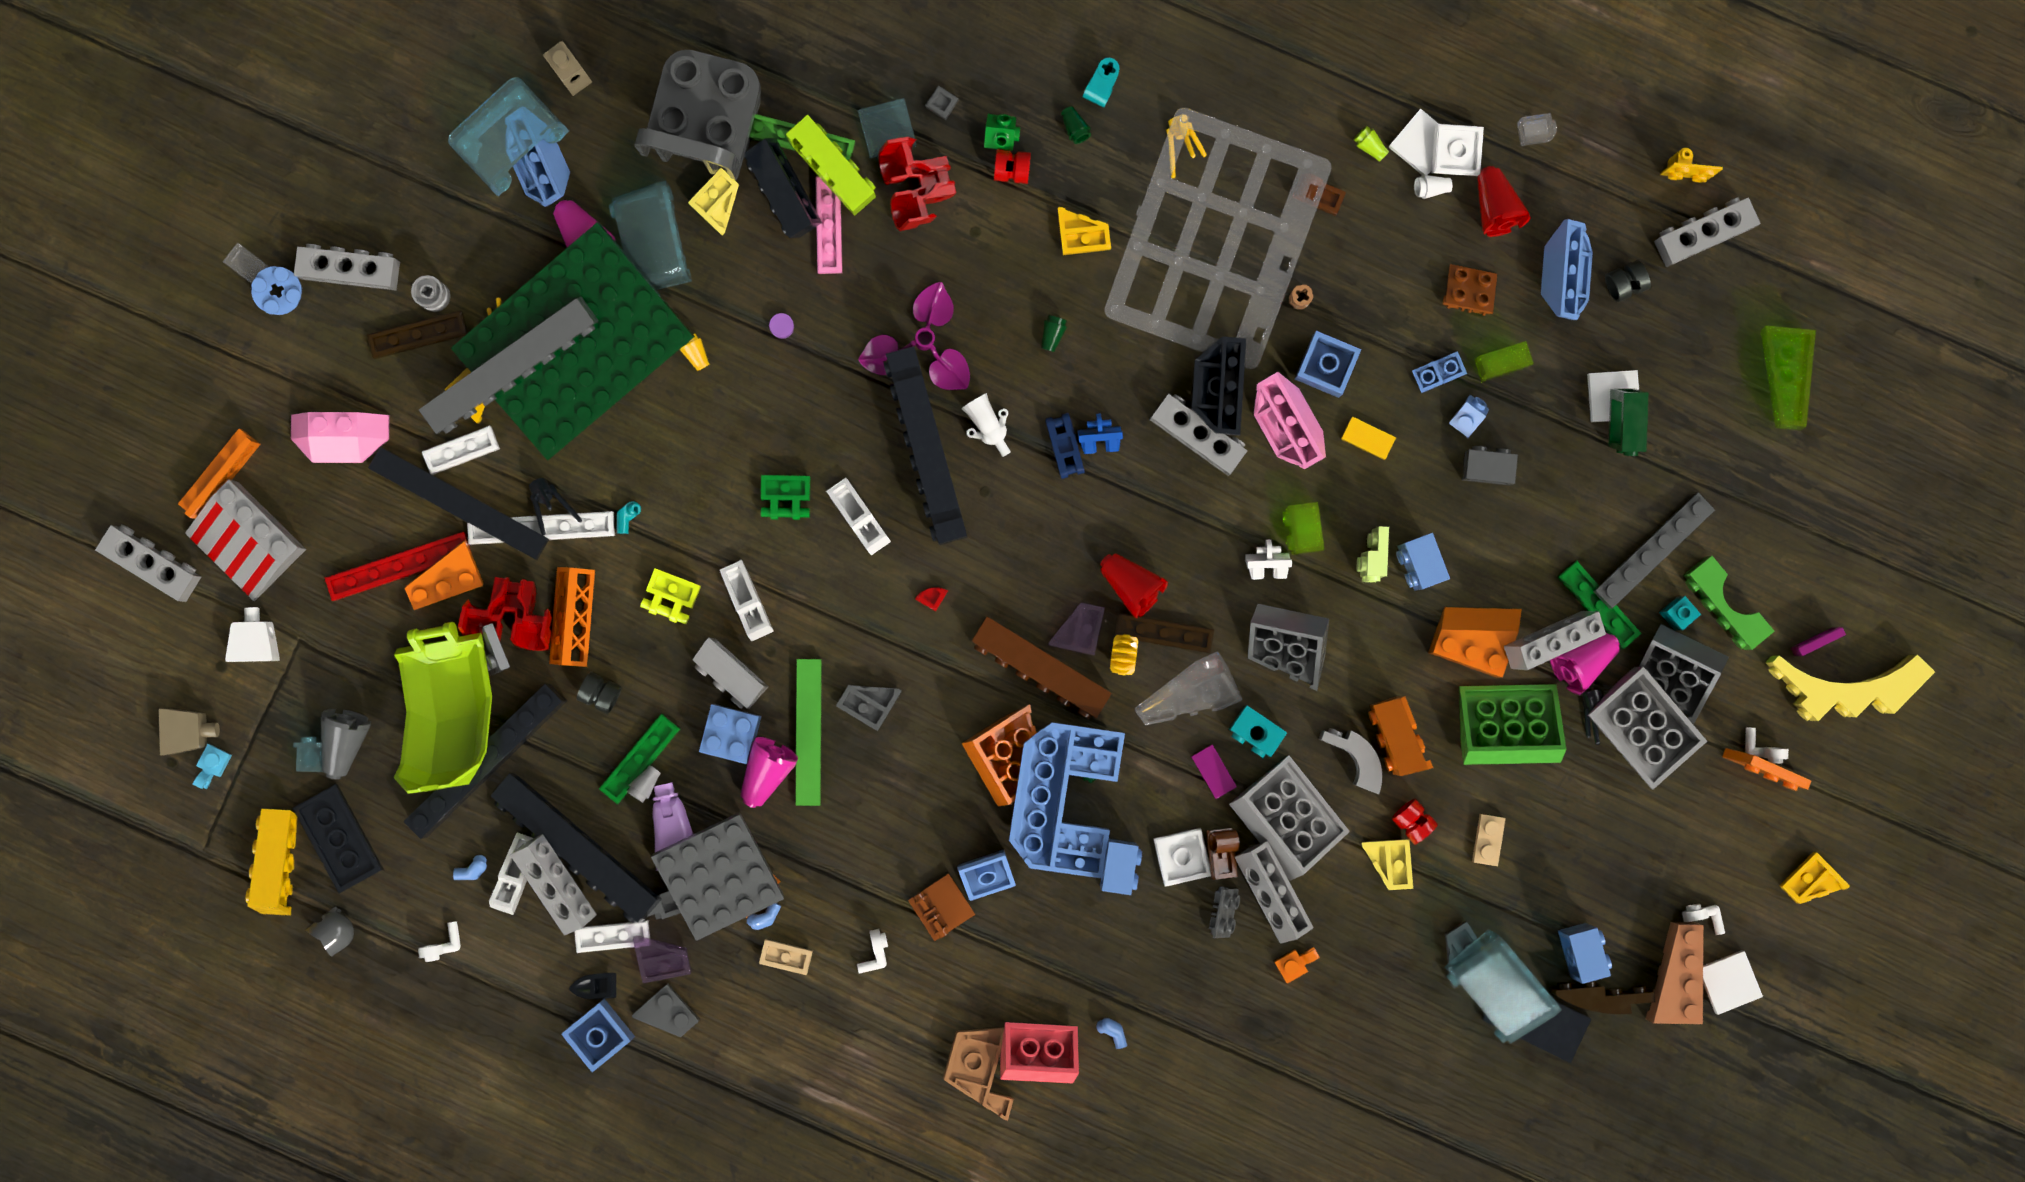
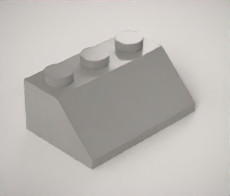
M709 637L693 658V661L696 663L694 667L704 676L709 674L715 680L713 685L721 692L727 690L733 696L731 701L741 709L744 706L747 709L750 708L769 687L715 638Z

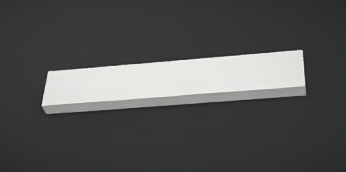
M613 511L577 513L582 519L581 523L571 514L542 516L546 532L544 536L549 540L615 536ZM536 516L511 517L515 521L541 534ZM467 523L469 545L504 543Z

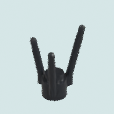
M539 478L530 483L529 489L532 493L530 499L534 506L541 535L544 536L546 532L539 503H544L547 509L551 510L550 500L553 497L552 495L579 523L582 522L581 517L557 492L555 486L549 485L545 478Z
M1593 690L1582 694L1584 700L1582 703L1584 707L1586 737H1591L1592 723L1595 744L1599 745L1598 726L1592 719L1590 723L1588 714L1604 696L1602 690Z

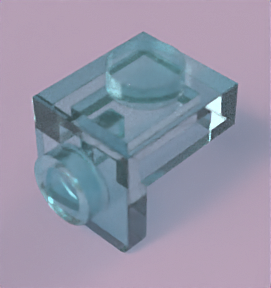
M301 737V742H293V747H297L296 771L323 772L321 742H316V737Z

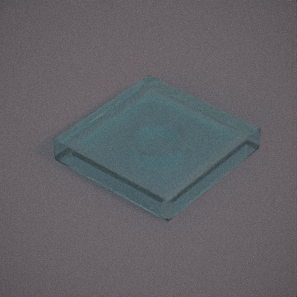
M904 98L858 110L870 158L878 156L879 150L887 140L903 137L915 139Z

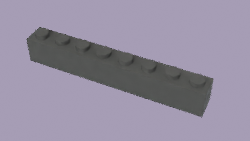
M582 297L576 298L420 408V413L436 434L442 431L445 434L449 433L458 426L456 421L462 417L467 420L476 414L477 410L475 408L483 403L484 406H487L497 399L495 396L497 392L503 390L505 393L517 385L514 380L520 376L524 379L536 371L534 366L540 362L543 365L547 364L556 357L554 352L560 348L565 351L576 343L574 338L582 334L585 337L594 331L595 327L593 325L599 320Z

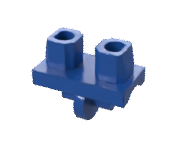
M1101 413L1096 414V421H1087V428L1094 429L1077 430L1078 440L1082 445L1084 454L1097 452L1096 441H1105L1106 452L1119 451L1120 439H1123L1121 426L1111 427V419L1102 420Z

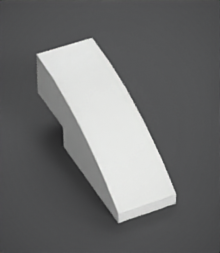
M844 478L826 491L870 555H873L891 542L847 478Z
M740 560L720 569L731 600L749 639L754 641L774 632L743 561Z
M516 833L498 875V882L489 900L491 908L514 915L527 879L510 854L525 842L533 839L532 837Z

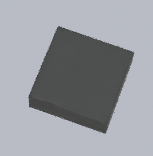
M938 86L925 107L946 120L959 101V98Z

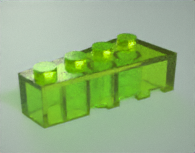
M1765 326L1760 331L1775 427L1802 430L1807 426L1816 330Z

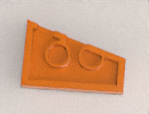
M466 539L405 586L406 593L414 610L483 586V580Z
M1725 748L1723 758L1745 766V770L1759 774V772L1763 773L1764 778L1773 782L1780 780L1783 782L1782 786L1797 791L1798 787L1808 790L1811 784V780L1755 755Z

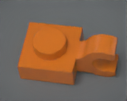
M1312 947L1300 955L1294 949L1274 962L1286 983H1289L1307 973L1308 970L1305 965L1320 957L1315 948Z

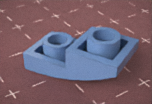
M1458 351L1412 371L1421 393L1467 374Z

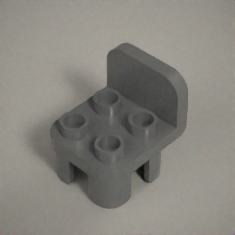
M681 50L672 54L663 67L647 129H638L634 146L640 155L646 157L651 148L655 149L664 162H668L673 154L702 161L711 174H715L721 166L726 169L731 179L737 180L743 159L745 158L744 154L749 148V136L754 117L758 113L760 106L761 86L756 73L746 64L694 50Z

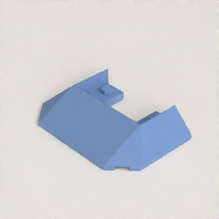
M1051 722L1024 742L1009 841L1029 868L1103 878L1110 830L1062 822L1069 775L1118 781L1125 733Z

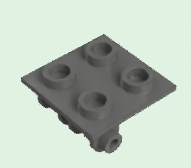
M1219 886L1218 890L1215 891L1214 903H1219V905H1213V908H1217L1218 911L1211 913V915L1217 916L1210 919L1209 929L1213 938H1228L1233 934L1236 926L1234 913L1240 904L1239 889H1228V887Z

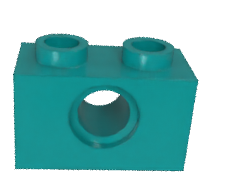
M1247 705L1243 706L1229 727V730L1233 732L1232 738L1241 744L1247 741L1253 746L1251 750L1262 758L1265 754L1272 757L1287 734L1286 731ZM1254 726H1259L1263 731L1262 737L1258 740H1254L1250 736V731Z

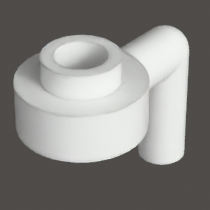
M1746 727L1745 753L1768 758V762L1777 764L1783 763V759H1788V748L1755 747L1756 728Z
M1701 904L1686 906V911L1682 912L1684 922L1703 920L1711 916L1715 935L1725 934L1720 908L1717 905L1701 908Z
M457 921L447 923L449 943L419 947V958H424L425 962L439 960V955L458 951L461 945Z
M879 929L870 931L876 960L857 964L859 973L881 969L887 965L884 948L888 947L885 933H880Z

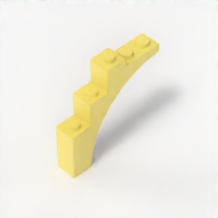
M1908 655L1895 667L1879 676L1852 683L1828 682L1811 677L1794 668L1781 656H1771L1765 662L1770 667L1769 672L1778 680L1782 679L1787 684L1786 688L1791 694L1796 697L1800 696L1793 704L1798 708L1797 713L1806 721H1819L1834 705H1836L1834 707L1835 710L1843 717H1857L1872 701V705L1879 712L1895 714L1935 673L1918 655Z

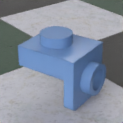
M1469 395L1449 424L1469 438L1487 416L1489 408L1479 397L1474 398Z

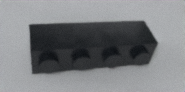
M765 138L745 152L744 156L747 160V167L756 176L758 187L770 202L769 207L780 220L781 229L789 238H800L822 223L776 138Z

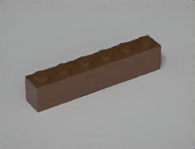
M986 617L972 640L976 644L974 646L975 650L985 656L988 652L996 656L994 661L1006 669L1008 665H1011L1017 669L1016 675L1026 681L1032 678L1038 682L1036 687L1047 694L1050 690L1058 694V701L1068 707L1071 703L1079 707L1077 712L1089 720L1091 716L1098 717L1112 694L989 617Z

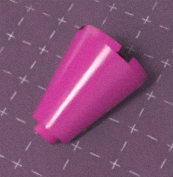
M572 200L559 202L555 206L553 213L567 248L598 222ZM603 227L607 231V233L612 237V239L616 241L613 234L609 232L605 227Z
M1606 633V635L1551 659L1552 670L1560 682L1565 680L1569 686L1566 688L1570 692L1580 695L1589 688L1619 653L1620 643L1614 635Z
M756 737L752 743L740 794L743 798V803L752 808L762 806L796 766L798 756L788 747L782 745L779 748L774 745V740L764 737Z

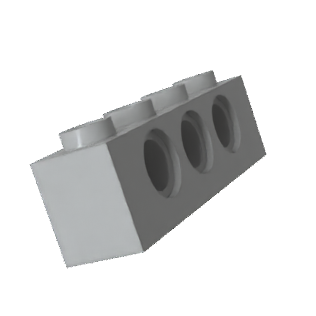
M1737 197L1725 203L1726 208L1718 210L1715 207L1704 212V218L1696 220L1693 217L1682 222L1683 227L1677 230L1670 227L1660 232L1661 237L1655 240L1654 243L1665 266L1673 265L1760 225L1761 223L1749 197L1742 201ZM1724 215L1732 219V226H1728L1724 222ZM1702 225L1709 227L1710 236L1702 232ZM1680 235L1688 238V246L1680 242Z
M306 244V247H297L294 276L301 280L397 291L400 262L393 258V254L378 252V256L369 255V252L365 250L355 249L354 253H349L340 247H330V250H323L319 245ZM324 258H327V266L323 269H320V261ZM347 261H351V269L347 272H344V263ZM370 264H376L375 272L373 274L368 275V266Z
M1168 394L1150 420L1229 476L1246 454L1245 444L1236 437L1231 439L1225 434H1215L1193 410L1185 406V400L1176 394L1173 397ZM1177 413L1184 414L1187 418L1186 424H1176L1174 415ZM1197 427L1205 429L1206 438L1202 440L1197 439L1193 433L1194 429ZM1217 441L1223 442L1226 446L1225 453H1216L1213 448L1214 443Z
M122 524L120 527L110 525L95 551L175 600L182 602L188 600L201 579V576L195 573L196 569L184 562L182 565L174 560L176 557L165 550L160 552L153 548L155 543L144 537L141 539L133 535L135 531ZM131 543L133 551L130 555H127L126 546ZM151 555L154 563L148 568L146 560ZM172 568L174 570V577L169 581L167 571Z
M1580 611L1507 644L1504 648L1511 669L1529 670L1606 635L1599 611Z
M543 834L525 842L510 854L564 935L583 928L597 915Z
M1268 841L1253 845L1235 856L1241 871L1280 943L1296 940L1314 928Z

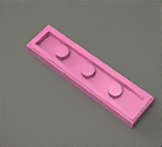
M816 176V212L822 221L817 226L818 274L842 273L841 201L822 179Z

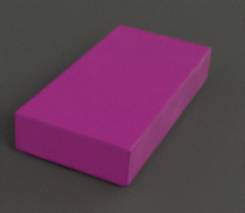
M1832 627L1793 646L1791 650L1794 656H1804L1845 636L1846 633L1843 627Z
M1213 745L1191 756L1215 799L1237 787Z

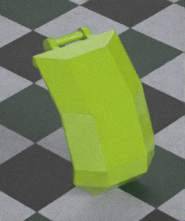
M454 622L444 623L443 626L430 629L409 630L407 632V639L411 646L398 648L394 654L399 663L406 705L401 762L394 779L408 794L468 785L486 755L492 692L483 636L481 633L460 637ZM444 635L447 640L424 644L423 642L424 639Z

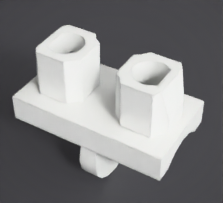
M1265 540V547H1256V554H1245V561L1253 580L1264 578V568H1273L1274 578L1286 579L1288 567H1292L1290 554L1281 553V546H1272L1271 540Z

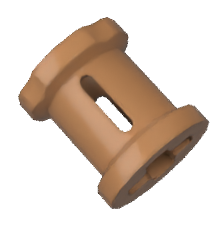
M1307 285L1296 286L1289 296L1290 305L1297 310L1305 309L1313 299L1312 289ZM1302 292L1305 294L1304 299L1301 302H1299L1297 300L1298 295Z

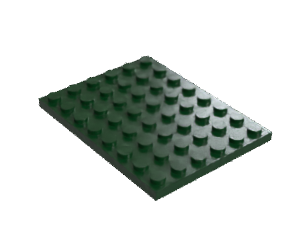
M599 222L594 224L451 347L452 351L464 365L473 372L576 298L582 297L599 320L593 325L595 330L585 337L582 334L574 338L576 343L565 351L560 348L554 352L556 357L545 365L540 362L534 366L536 371L525 379L520 376L514 380L517 385L505 393L503 390H500L495 394L497 397L496 402L547 461L695 337Z

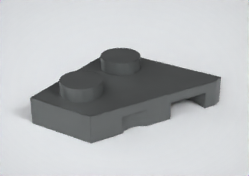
M848 685L836 707L878 731L902 690Z

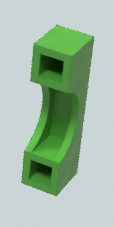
M1713 556L1704 557L1683 575L1687 579L1686 585L1692 592H1697L1701 596L1703 606L1708 611L1715 613L1718 617L1716 621L1724 630L1728 629L1734 636L1732 640L1738 648L1753 650L1775 631L1759 612L1744 615L1735 612L1728 606L1723 595V585L1728 574Z

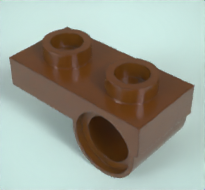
M1303 173L1300 175L1291 198L1336 216L1346 192L1323 183V180L1315 175Z
M1233 828L1207 830L1211 879L1238 877L1235 851H1238L1240 842L1237 831Z

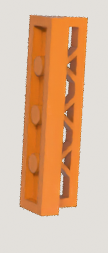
M239 428L178 503V505L186 510L185 514L190 518L196 519L209 499L228 480H232L260 446V443Z
M557 567L549 664L587 667L595 570ZM578 574H587L586 585L581 589L577 584ZM579 598L584 602V609L580 613L575 609V602ZM577 622L582 626V633L578 637L573 633V626ZM577 646L580 650V661H571V650Z

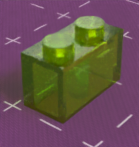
M1527 341L1480 355L1474 359L1481 382L1528 368L1534 364Z
M1318 502L1286 507L1287 512H1283L1284 525L1289 526L1290 536H1286L1288 550H1292L1293 555L1324 551Z

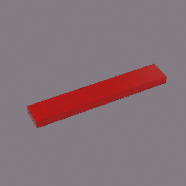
M461 532L326 577L325 581L331 600L336 601L426 571L465 539L468 544L466 534Z

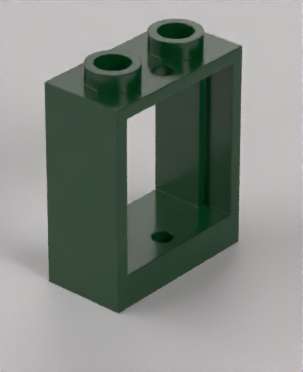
M1635 388L1610 389L1608 447L1616 449V453H1623L1624 456H1638V452H1647L1649 392Z

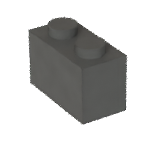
M1472 446V450L1469 449L1464 454L1462 481L1513 485L1516 479L1518 454H1511L1509 449H1496V452H1489L1487 447Z

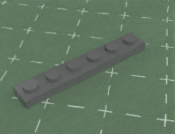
M1699 492L1695 493L1593 592L1609 609H1612L1709 517L1715 509Z

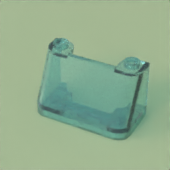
M514 77L504 83L449 135L448 143L483 182L499 196L510 187L512 177L508 170L542 139L548 143L559 142L569 130L522 79Z
M667 181L657 182L612 198L613 203L609 204L611 216L616 218L623 252L655 289L692 282L690 270L687 269L686 257L683 253L674 213V204L671 201L674 200L672 189Z
M1490 929L1445 966L1449 972L1446 977L1455 987L1460 985L1493 1022L1496 1028L1494 1034L1502 1043L1506 1041L1509 1044L1515 1042L1556 1016L1562 1010L1508 944Z

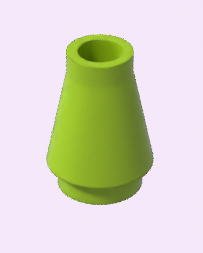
M1365 126L1353 139L1357 143L1356 146L1374 157L1378 162L1389 153L1373 128L1370 129L1368 126Z

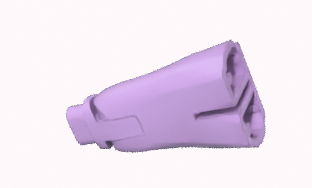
M673 783L654 786L655 798H653V801L656 802L653 804L652 814L655 852L693 835L685 807L679 799L678 793L674 792Z

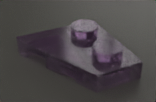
M1080 603L1049 641V646L1095 655L1105 608Z
M638 935L633 937L642 983L691 974L692 970L687 948Z

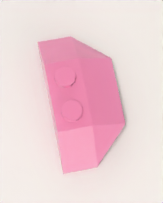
M1279 372L1258 383L1254 416L1276 456L1303 469L1324 459L1326 453L1323 430L1300 389Z
M307 412L291 415V440L313 463H362L389 440V415L359 412Z

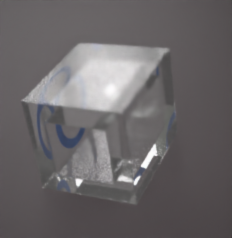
M1551 113L1522 117L1517 122L1521 146L1550 142L1555 137L1554 134L1557 133L1556 121L1552 120Z

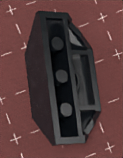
M1222 336L1194 361L1191 409L1215 434L1240 436L1246 338Z

